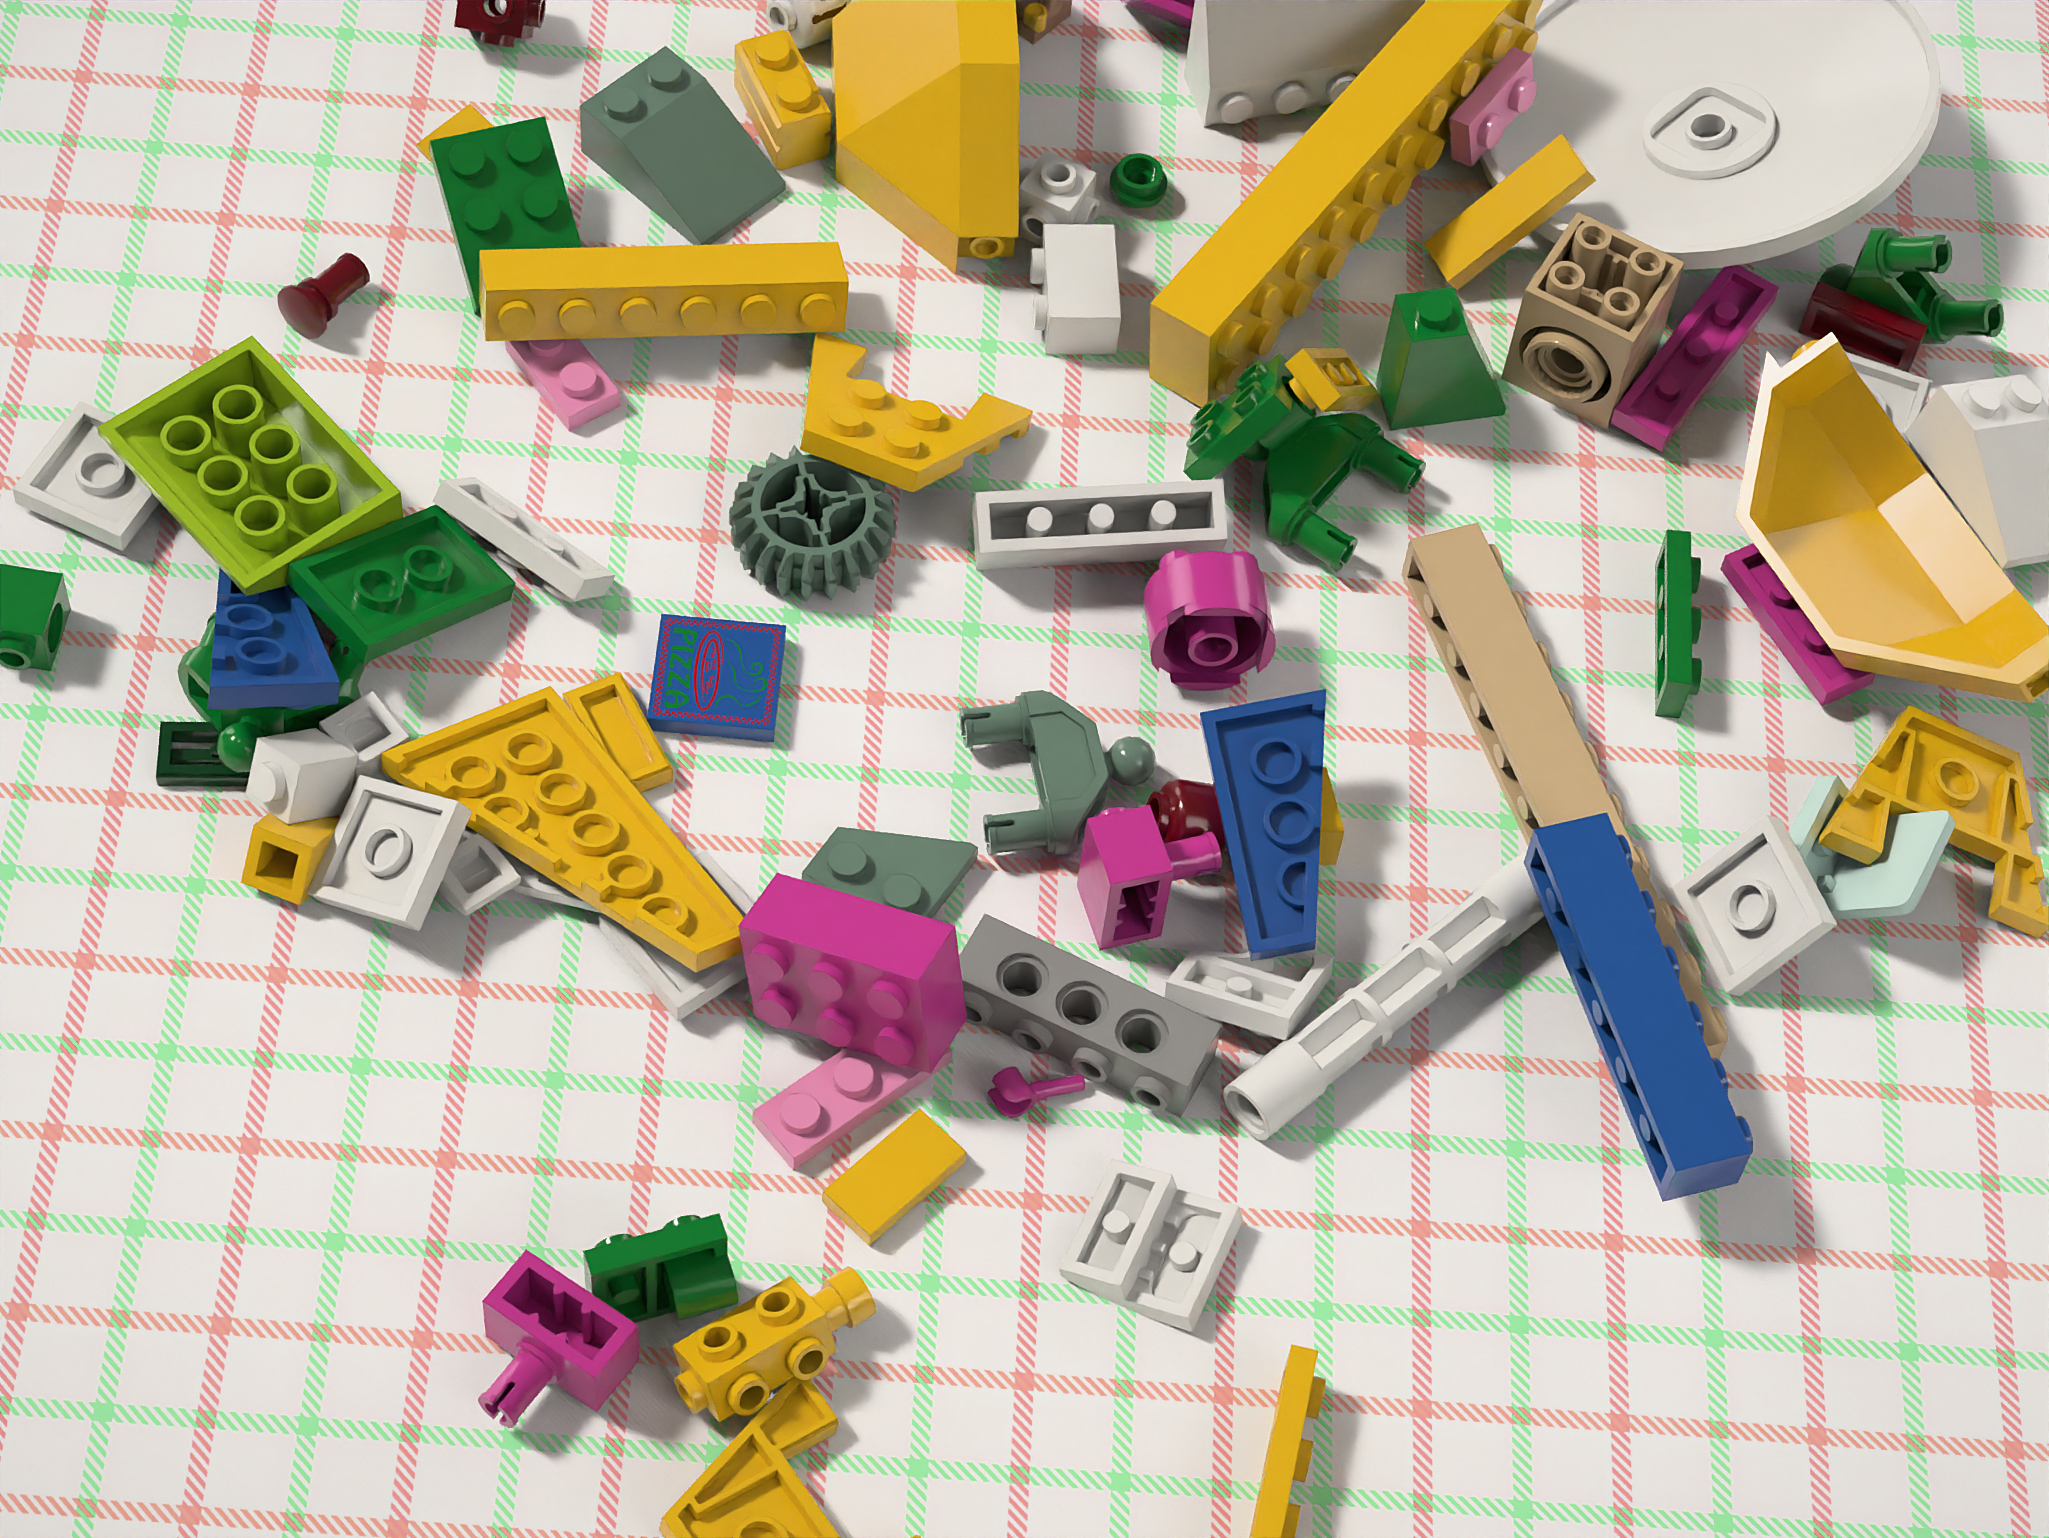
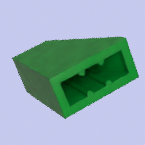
M1454 287L1396 294L1375 382L1377 391L1380 393L1379 397L1390 431L1503 416L1506 406L1491 362Z

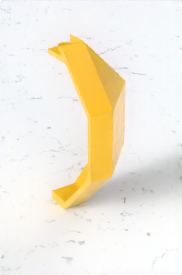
M852 0L832 18L831 78L835 180L955 275L958 257H978L983 259L1013 257L1015 238H1019L1020 58L1016 0Z
M1831 332L1821 340H1812L1802 345L1793 354L1791 361L1782 368L1779 367L1767 351L1735 518L1843 667L2025 703H2031L2048 691V624L2011 583L1923 467L1859 376L1835 335Z

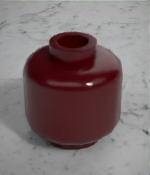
M1171 779L1161 788L1160 792L1154 791L1150 795L1146 805L1151 807L1163 843L1203 835L1205 832H1213L1218 841L1221 858L1223 859L1227 852L1213 784L1184 779Z

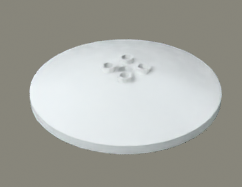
M1544 0L1536 16L1534 32L1538 33V42L1532 53L1533 80L1537 84L1535 98L1529 109L1524 113H1519L1506 127L1499 143L1493 149H1487L1480 157L1485 175L1493 188L1562 133L1577 151L1596 181L1534 231L1546 239L1557 243L1577 211L1685 262L1683 270L1720 268L1751 263L1808 246L1838 232L1867 214L1902 184L1918 164L1928 147L1938 120L1941 104L1940 65L1936 46L1927 25L1908 0ZM1698 135H1703V136L1716 135V136L1708 137V138H1703V137H1699Z

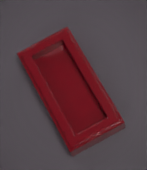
M1818 281L1811 294L1798 332L1816 340H1821L1832 332L1845 352L1909 373L1928 325Z

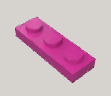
M1754 543L1724 556L1720 570L1822 707L1873 684L1876 673L1843 667Z

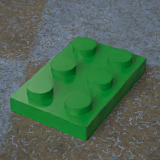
M545 116L429 141V153L475 314L481 313L479 303L480 250L582 248Z
M436 504L290 563L285 581L363 664L510 601L515 587V582L444 509Z

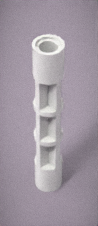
M1524 850L1468 894L1463 903L1420 937L1416 936L1405 944L1401 952L1357 987L1350 988L1338 997L1337 1002L1294 1037L1287 1041L1284 1040L1227 1085L1223 1090V1097L1227 1108L1237 1123L1248 1134L1257 1139L1265 1140L1326 1092V1087L1373 1049H1379L1387 1043L1395 1031L1435 999L1448 994L1456 987L1457 982L1501 946L1510 944L1545 916L1523 863L1527 850Z

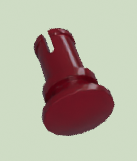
M346 252L317 277L304 278L297 286L288 285L283 287L277 295L280 313L285 321L300 335L310 339L319 338L326 331L327 322L337 315L338 306L358 289L369 283V271L359 257Z

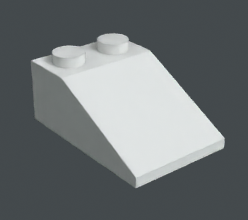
M2025 374L1941 385L1905 432V436L2002 569L2049 561V406L2043 399L2040 389Z

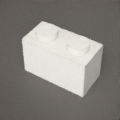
M1044 224L1041 248H1031L1030 282L1031 284H1041V294H1034L1033 329L1044 330L1045 354L1116 355L1121 323L1114 224Z

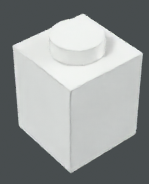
M317 728L257 738L245 797L287 825L342 814L350 797L359 755Z

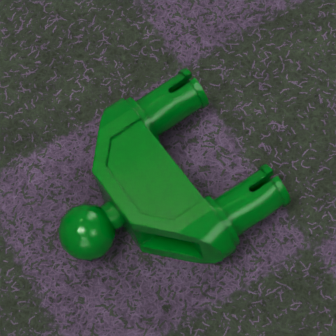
M1871 228L1854 267L1848 264L1831 266L1826 269L1819 279L1821 283L1928 325L1921 344H1945L1951 341L1955 335L1996 337L2000 334L2004 324L2003 307L2001 304H1998L1997 299L1956 301L1946 289L1940 287L1929 273H1945L1951 265L1952 246L1950 240H1945V235L1904 237L1901 232L1894 228Z
M1339 413L1314 417L1276 450H1269L1256 441L1241 454L1245 459L1251 461L1267 460L1261 488L1267 536L1281 546L1287 545L1291 547L1294 544L1300 546L1329 565L1336 572L1342 569L1343 563L1346 564L1356 549L1358 539L1352 535L1349 536L1315 513L1356 470L1367 469L1406 496L1411 492V487L1415 488L1425 471L1426 463L1421 459H1416L1383 438L1384 431L1381 429V425L1367 416L1358 413Z
M214 612L208 619L206 630L199 645L188 650L183 655L177 671L182 689L191 705L206 722L212 723L218 730L219 738L216 750L220 760L225 767L241 773L250 772L257 738L312 728L320 730V721L360 699L361 694L358 683L365 666L369 662L363 664L350 649L348 654L344 655L343 652L346 645L336 637L331 644L328 656L340 681L338 704L314 705L304 710L290 709L285 706L208 710L216 614Z

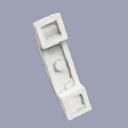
M374 691L319 722L320 731L359 755L353 780L354 786L359 775L405 787L382 772L381 753L410 742V737ZM466 826L437 891L458 911L468 916L520 884L521 877L493 842Z

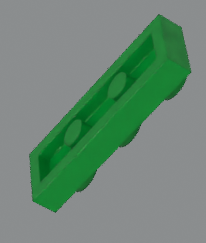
M1667 529L1655 563V716L1680 718L1688 695H1697L1701 683L1702 661L1700 658H1692V644H1697L1701 629V608L1692 607V594L1697 593L1700 583L1701 559L1700 557H1691V532Z

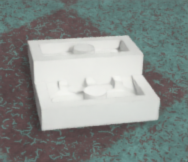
M1111 1158L1064 1256L1059 1272L1065 1279L1103 1299L1148 1318L1193 1332L1243 1222L1240 1207L1236 1204L1177 1189L1173 1174Z

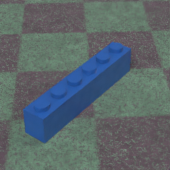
M1607 812L1534 829L1523 863L1662 1202L1737 1184L1753 1153L1751 1130L1744 1117L1735 1115L1727 1096L1728 1079L1725 1069L1718 1058H1711L1704 1042V1025L1700 1010L1694 1001H1687L1679 983L1680 969L1677 956L1669 944L1663 945L1656 929L1655 906L1649 892L1646 889L1640 890L1632 872V853L1627 839L1622 834H1616Z

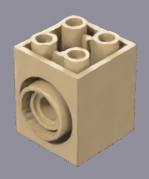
M1577 211L1524 291L1501 379L1607 430L1611 424L1615 407L1657 352L1685 262Z

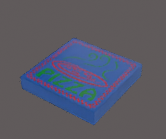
M661 614L647 722L652 731L774 742L786 641V625Z

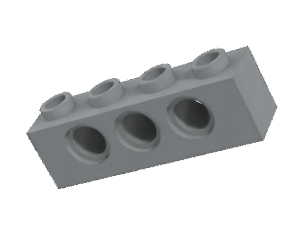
M984 913L959 955L967 1014L966 1022L975 1026L987 1025L1012 1037L1021 1048L1028 1052L1039 1055L1046 1053L1071 1065L1080 1076L1096 1083L1107 1082L1126 1091L1139 1104L1150 1110H1165L1180 1118L1182 1117L1215 1057L1222 1024ZM1024 988L1033 994L1021 997L1013 995L1008 990ZM1075 1015L1084 1016L1091 1020L1092 1023L1079 1025L1072 1023L1067 1017ZM1133 1043L1143 1044L1152 1051L1137 1053L1128 1049L1126 1045Z

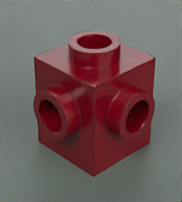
M457 0L454 27L481 31L480 42L514 47L516 38L532 37L534 27L541 28L546 11V0H505V12L500 7V0Z

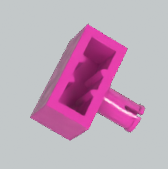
M1150 805L1132 809L1114 807L1101 812L1096 817L1087 819L1077 888L1099 951L1161 937L1171 882L1207 873L1215 874L1221 872V852L1213 832H1205L1203 835L1163 843Z
M527 1249L482 1300L486 1337L515 1357L488 1390L479 1396L478 1402L492 1419H495L501 1411L504 1415L500 1418L499 1424L507 1428H513L517 1424L518 1418L548 1383L556 1384L597 1413L639 1361L638 1325Z

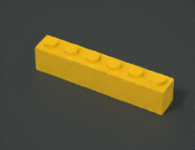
M839 242L480 250L479 303L485 341L845 332L849 279Z

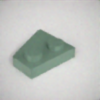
M837 827L802 871L801 880L933 919L977 861L978 847L970 842Z

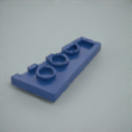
M219 567L208 710L284 706L290 709L304 710L314 705L338 704L340 681L309 609L301 597L289 585L246 596Z
M1326 689L1200 712V725L1251 961L1315 950Z

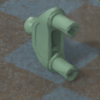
M1044 690L1021 692L1020 696H1015L1014 703L960 708L961 735L966 736L963 737L965 748L1019 740L1021 745L1027 746L1040 802L1039 809L998 815L986 814L983 816L985 843H989L986 847L989 856L997 855V853L1044 847L1046 853H1052V855L1073 852L1084 838L1087 819L1096 817L1104 808L1108 778L1112 776L1114 780L1122 785L1136 786L1146 782L1156 767L1155 752L1151 745L1140 737L1126 736L1118 739L1109 751L1103 752L1096 723L1063 699Z

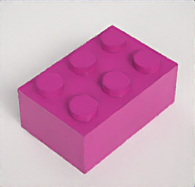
M780 873L775 874L738 925L755 1019L765 1021L773 1027L787 1028L822 1039L833 1046L847 1047L882 1058L893 1065H905L931 1074L967 1020L957 935L954 925Z

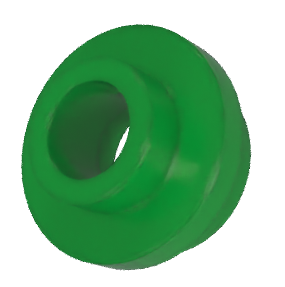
M1134 153L1125 156L1113 168L1110 175L1109 188L1113 197L1121 204L1131 208H1148L1158 204L1164 198L1168 181L1157 159L1147 154Z

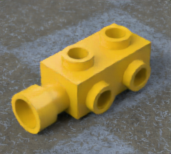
M850 1266L823 1281V1289L812 1296L791 1276H788L673 1345L681 1374L674 1378V1382L682 1400L692 1413L697 1414L707 1408L719 1422L734 1413L742 1416L756 1413L767 1402L770 1391L794 1377L800 1380L811 1379L825 1368L829 1356L837 1352L832 1332L843 1325L853 1328L876 1314V1305L872 1294L861 1276Z

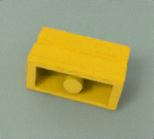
M779 30L742 40L734 46V64L736 66L734 69V87L775 168L785 170L823 159L829 155L830 135L828 132L831 131V112L823 96L819 95V89L789 31Z

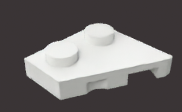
M1190 950L1166 981L1164 998L1207 1018H1213L1249 1029L1252 1033L1259 1036L1275 1037L1287 1041L1331 979L1334 956L1325 953H1313L1311 967L1275 966L1274 957L1251 961L1249 951L1233 954L1222 950Z

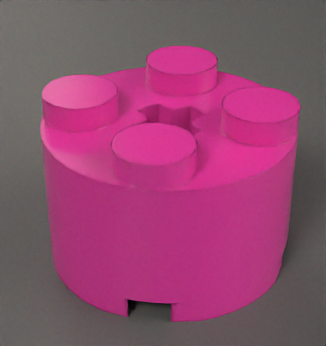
M1175 550L1161 558L1159 570L1148 581L1143 595L1150 656L1155 669L1159 672V668H1162L1169 673L1171 683L1181 688L1197 691H1214L1240 684V674L1255 666L1257 674L1267 667L1275 653L1276 639L1267 582L1264 574L1258 567L1256 557L1244 551L1233 553L1206 551L1192 554L1185 550Z

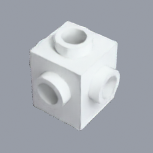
M1044 150L1032 169L1024 167L1019 173V237L1041 246L1044 224H1093L1100 205V201L1094 198L1097 173L1083 167L1074 160L1065 159Z

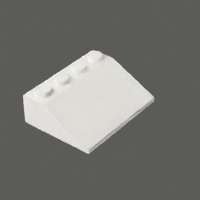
M1195 0L1184 79L1203 126L1208 127L1225 123L1234 124L1247 119L1280 113L1289 114L1302 109L1332 104L1425 3V0Z

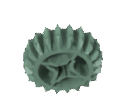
M793 445L788 459L784 460L771 452L768 460H766V468L752 465L750 472L747 474V481L738 483L734 494V502L729 510V525L732 526L731 544L734 546V551L740 552V562L743 564V569H756V578L760 586L776 580L777 589L781 597L790 589L796 588L801 589V594L807 602L814 590H823L832 601L837 593V586L842 585L855 593L860 585V577L874 580L875 574L879 570V563H886L891 553L892 538L895 537L896 520L893 519L894 502L891 498V493L884 492L885 484L883 481L813 454L802 455L796 446Z

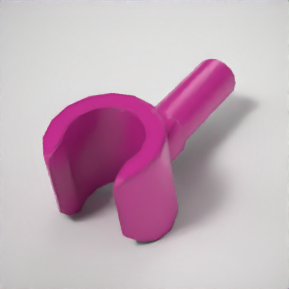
M1011 1066L993 1076L992 1082L996 1087L988 1090L987 1094L998 1110L1004 1116L1012 1119L1023 1115L1036 1101L1044 1100L1046 1097L1084 1091L1085 1080L1083 1076L1074 1075L1047 1081L1039 1080L1028 1084L1018 1068Z

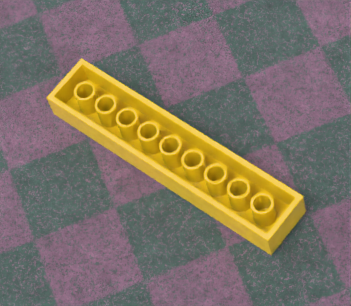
M1426 0L1150 303L1149 378L1201 408L1212 399L1216 398L1218 400L1223 393L1226 395L1231 394L1236 389L1235 382L1257 355L1262 357L1270 351L1283 325L1291 317L1298 318L1303 314L1311 301L1313 292L1323 280L1330 281L1339 273L1347 253L1357 242L1363 244L1371 237L1376 229L1379 217L1390 205L1396 207L1403 201L1410 189L1412 180L1422 169L1430 170L1435 165L1442 153L1444 144L1451 137L1449 118L1512 47L1530 54L1533 53L1538 42V33L1534 32L1535 21L1543 0Z

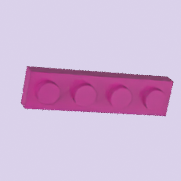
M1740 265L1723 267L1615 407L1610 423L1662 452L1773 305L1780 287Z

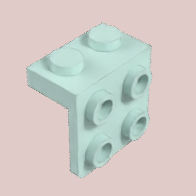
M1838 775L1817 777L1789 831V835L1834 919L1905 915L1913 911L1918 905L1954 830V819L1946 810L1888 816L1882 854L1871 865H1867L1818 844L1820 834L1849 790Z

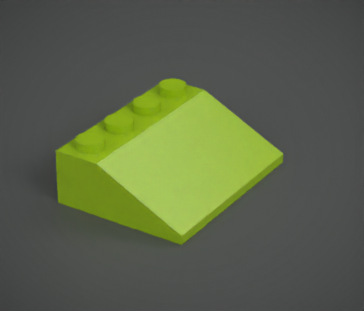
M252 335L97 427L99 436L246 596L288 585L285 581L290 563L403 518L401 491Z

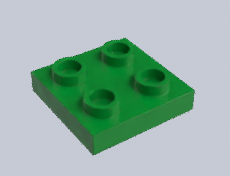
M1281 353L1266 365L1261 360L1252 364L1235 382L1236 391L1222 403L1216 398L1212 399L1194 415L1190 421L1192 428L1190 438L1186 443L1188 449L1183 470L1191 480H1211L1256 441L1269 450H1276L1316 416V409H1309L1290 387L1289 381L1294 376L1285 366L1288 360Z
M720 1213L703 1218L698 1215H685L671 1220L660 1230L635 1237L631 1234H617L603 1239L594 1248L583 1251L585 1289L634 1323L669 1313L673 1314L676 1321L738 1304L737 1286L727 1254L728 1236Z

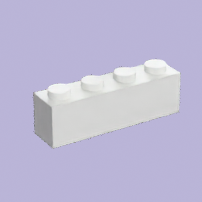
M1223 479L976 492L972 507L976 570L1161 560L1164 555L1175 550H1185L1192 554L1206 551L1222 552L1228 540Z

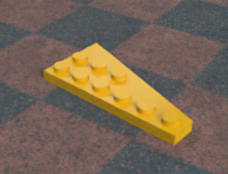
M551 686L381 753L382 772L407 788L459 801L472 811L466 826L694 972H699L743 952L738 925L744 917Z

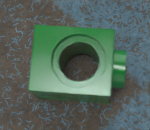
M0 564V665L13 670H25L28 668L52 670L71 611L63 573Z

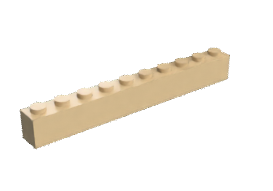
M1478 522L1410 539L1401 575L1527 846H1529L1533 830L1536 828L1608 813L1616 834H1622L1628 841L1633 860L1632 872L1639 889H1646L1651 895L1656 911L1655 926L1663 945L1669 944L1677 956L1680 969L1679 983L1687 1001H1694L1700 1010L1704 1025L1703 1039L1711 1058L1720 1059L1728 1041L1725 1019L1717 1007L1710 1006L1701 987L1702 978L1699 965L1695 957L1689 952L1685 953L1675 933L1676 925L1672 909L1665 899H1659L1649 879L1650 869L1647 857L1640 846H1633L1624 827L1625 819L1621 803L1615 794H1608L1599 775L1600 766L1596 751L1591 743L1583 742L1575 725V712L1572 701L1566 692H1559L1551 675V663L1547 649L1542 642H1535L1527 625V612L1523 599L1517 592H1511L1503 575V561L1498 548L1493 543L1488 544Z

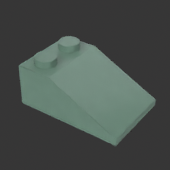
M667 46L661 48L580 105L581 152L693 245H711L786 190L784 179L708 80Z

